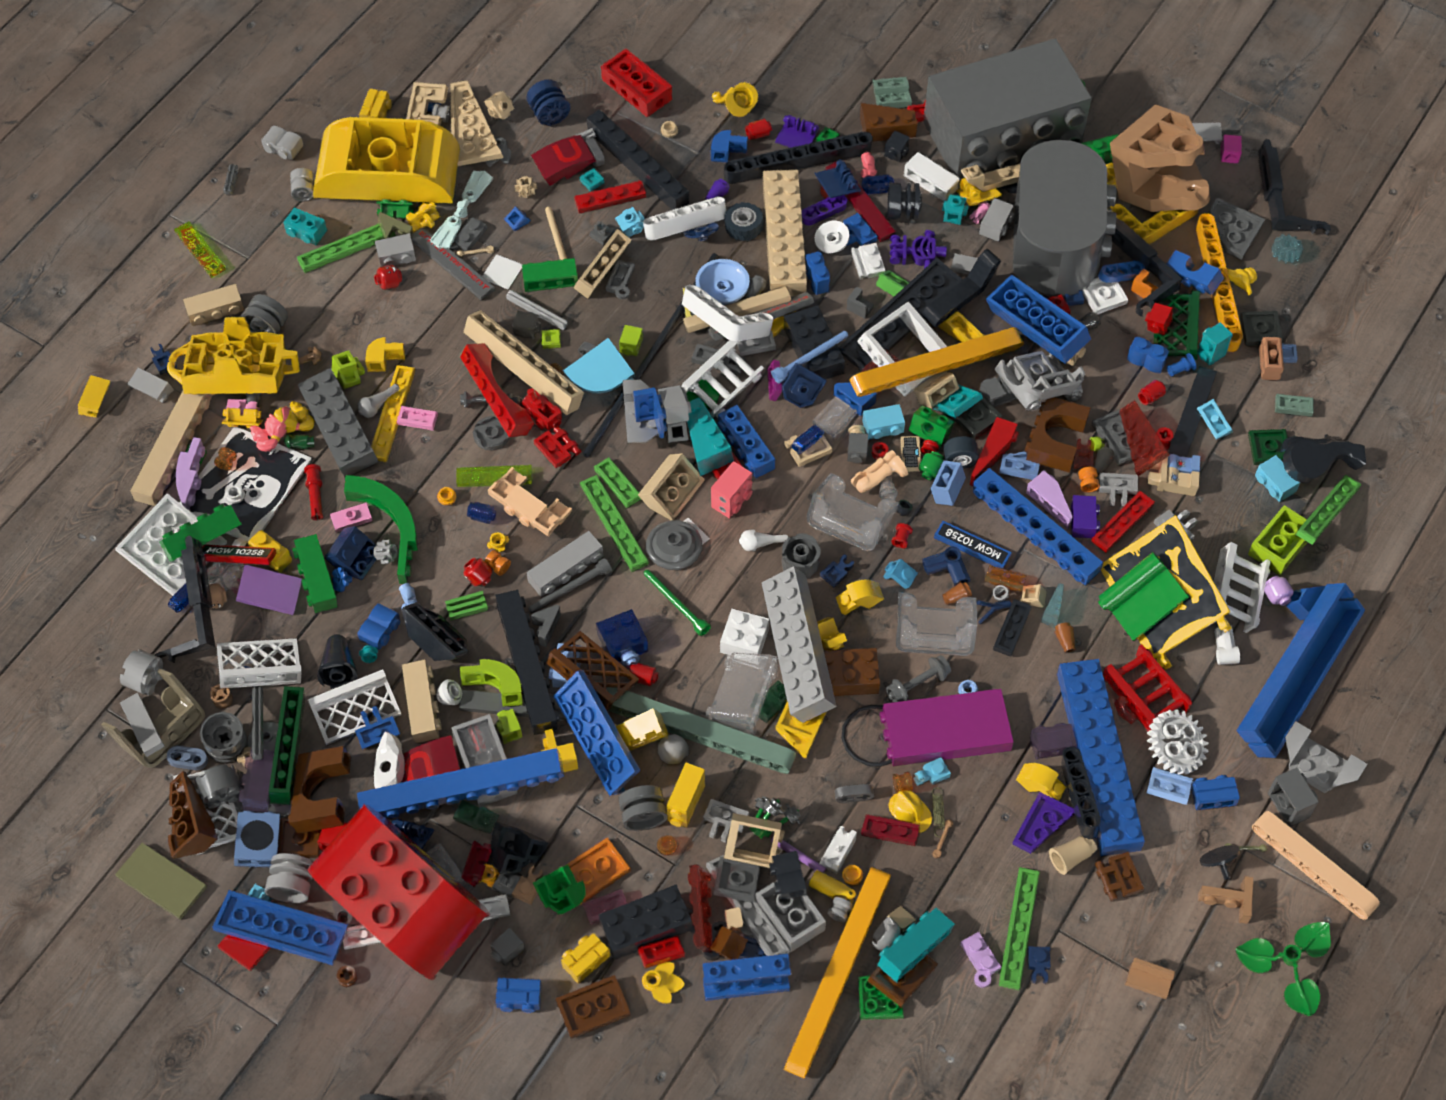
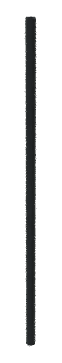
M713 253L707 263L718 259L719 256ZM682 301L634 373L635 376L632 377L634 380L641 378L685 310ZM624 391L584 450L583 455L585 457L591 455L624 404Z

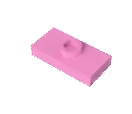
M401 406L397 425L434 430L438 412Z
M367 503L330 514L336 533L344 528L359 526L372 521Z

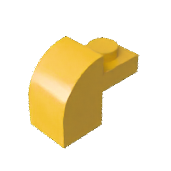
M386 337L378 338L371 342L366 350L365 362L367 371L386 372L387 360H405L404 344L397 342L387 343Z
M867 579L858 580L846 585L847 590L836 596L841 614L847 615L859 606L870 609L884 600L879 584Z
M826 617L817 621L823 650L843 648V642H846L847 639L845 633H839L834 618Z
M553 729L545 730L546 738L542 739L544 750L541 751L557 748L561 754L563 771L568 772L578 769L573 743L557 746Z
M1038 763L1024 764L1016 779L1028 792L1040 791L1057 801L1060 800L1066 789V786L1057 779L1059 774L1056 771Z

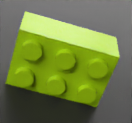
M1284 505L1254 540L1248 555L1260 563L1267 559L1270 560L1269 569L1281 576L1308 543L1296 535L1307 519Z

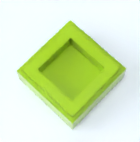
M560 329L542 330L543 349L561 348Z

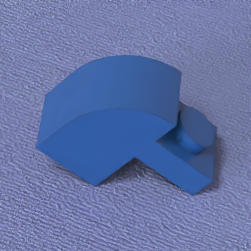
M731 130L717 133L712 140L711 161L728 162L729 152L747 153V137L732 136Z

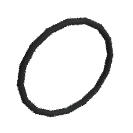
M870 704L857 708L848 715L842 726L841 739L845 750L854 760L867 766L881 767L891 764L892 759L881 763L867 762L857 757L849 749L845 739L846 727L851 718L857 713L870 708L883 709V705Z

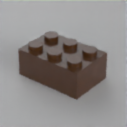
M877 648L824 650L834 696L879 694L880 678Z

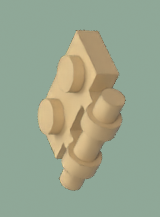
M819 428L808 429L804 434L794 435L790 437V440L784 442L786 448L794 447L790 449V453L799 467L832 453V448L825 436L816 437L821 434Z

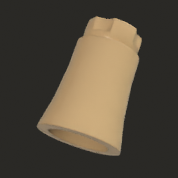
M1079 836L1070 842L1051 848L1049 850V857L1056 870L1065 875L1074 866L1089 858L1097 850V846L1093 839Z

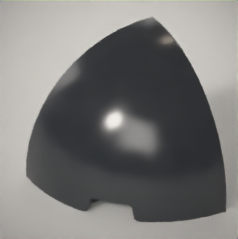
M496 822L491 840V854L494 866L501 874L521 872L523 867L529 863H535L542 856L548 842L519 828Z

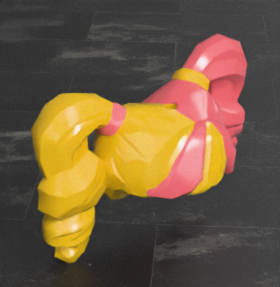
M291 401L290 408L287 406L275 410L274 415H269L270 417L264 423L265 429L256 425L251 426L250 429L254 441L257 442V448L268 452L277 446L280 439L286 433H292L296 430L303 432L312 430L315 420L308 414L307 408L302 406L300 402Z

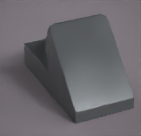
M554 605L531 615L532 624L539 626L536 637H538L539 645L547 647L561 617L559 605Z

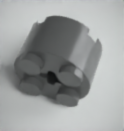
M796 534V536L785 540L782 546L783 571L795 566L806 575L807 579L811 578L819 568L821 554L820 546L814 537L808 534Z
M227 764L209 768L204 771L205 775L200 778V775H198L195 779L202 801L209 809L218 807L221 802L228 801L232 803L240 799L239 794H241L243 788L234 765H231V768H228Z

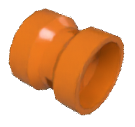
M1085 467L1079 470L1078 475L1082 481L1080 486L1083 492H1095L1100 488L1096 468Z
M492 550L484 560L499 576L505 574L511 565V560L507 557H502L501 553L497 550Z

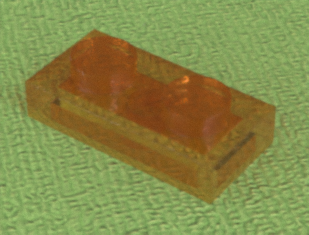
M989 565L985 581L993 585H1003L1014 591H1022L1027 575Z

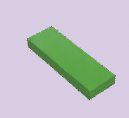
M609 457L594 466L595 472L626 508L641 500L638 496L639 491Z

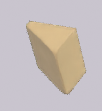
M1041 584L1023 586L1021 602L1035 607H1044L1046 599L1044 587Z
M901 906L887 916V918H892L900 926L901 934L916 921Z
M740 907L725 910L727 928L730 929L733 926L741 931L743 920Z

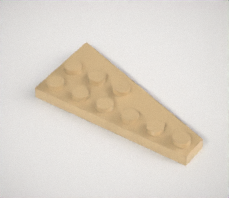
M468 81L451 83V133L460 145L458 166L503 158Z

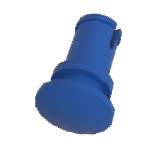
M1188 353L1186 358L1183 357L1181 361L1167 366L1168 374L1172 377L1180 372H1187L1190 368L1196 370L1195 359Z

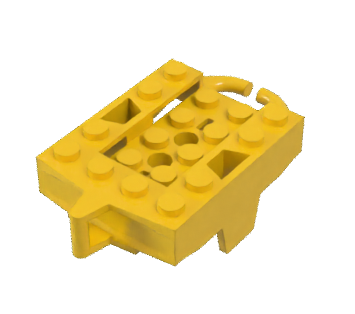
M226 317L224 319L223 332L192 335L190 342L172 352L167 364V371L182 384L184 394L278 393L284 375L299 373L300 367L298 352L285 349L284 334L251 332L245 317ZM186 355L183 370L175 369L177 358ZM286 359H291L292 365H286Z

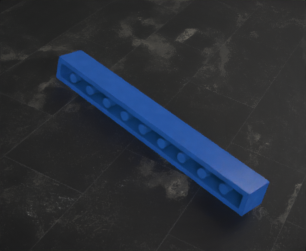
M555 748L358 792L359 810L364 804H367L384 817L395 818L405 812L413 814L423 808L435 809L441 804H457L459 800H476L481 795L494 796L499 794V791H516L519 787L526 785L534 787L544 781L556 782L559 778L564 777L561 754Z

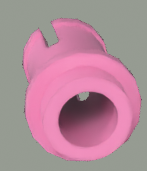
M983 201L978 204V208L970 215L971 220L975 218L973 220L974 223L978 224L986 215L990 207L989 203Z

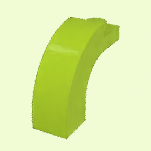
M480 659V665L460 667L462 686L492 685L501 692L503 707L522 705L520 679L516 672L508 665L495 660Z

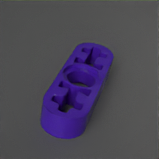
M846 196L829 197L803 209L801 212L802 223L813 225L844 211L847 207ZM822 207H826L829 210L827 212H821L819 209Z

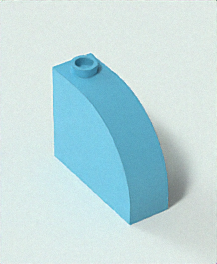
M609 338L564 370V373L575 386L590 393L613 391L623 385V380H634L632 377L635 376Z

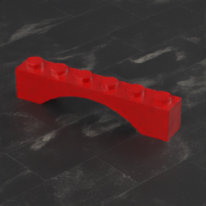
M485 343L466 344L460 358L509 437L527 436L534 422L527 410L511 400L497 384L491 369L493 356Z

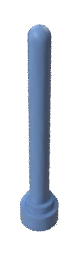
M841 332L784 368H775L771 371L774 380L778 384L783 382L795 363L802 366L847 338L848 332Z

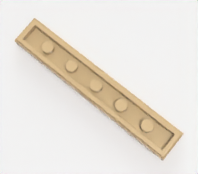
M782 287L725 305V307L737 316H745L790 302L791 297L786 287ZM696 315L683 318L688 333L710 327V325Z

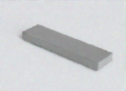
M136 693L120 702L146 757L165 747L140 695Z

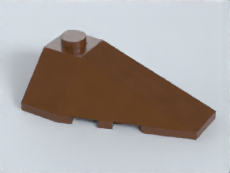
M182 771L170 783L169 806L172 807V817L169 818V825H172V833L168 835V844L171 857L174 859L203 853L218 840L211 817L187 773Z

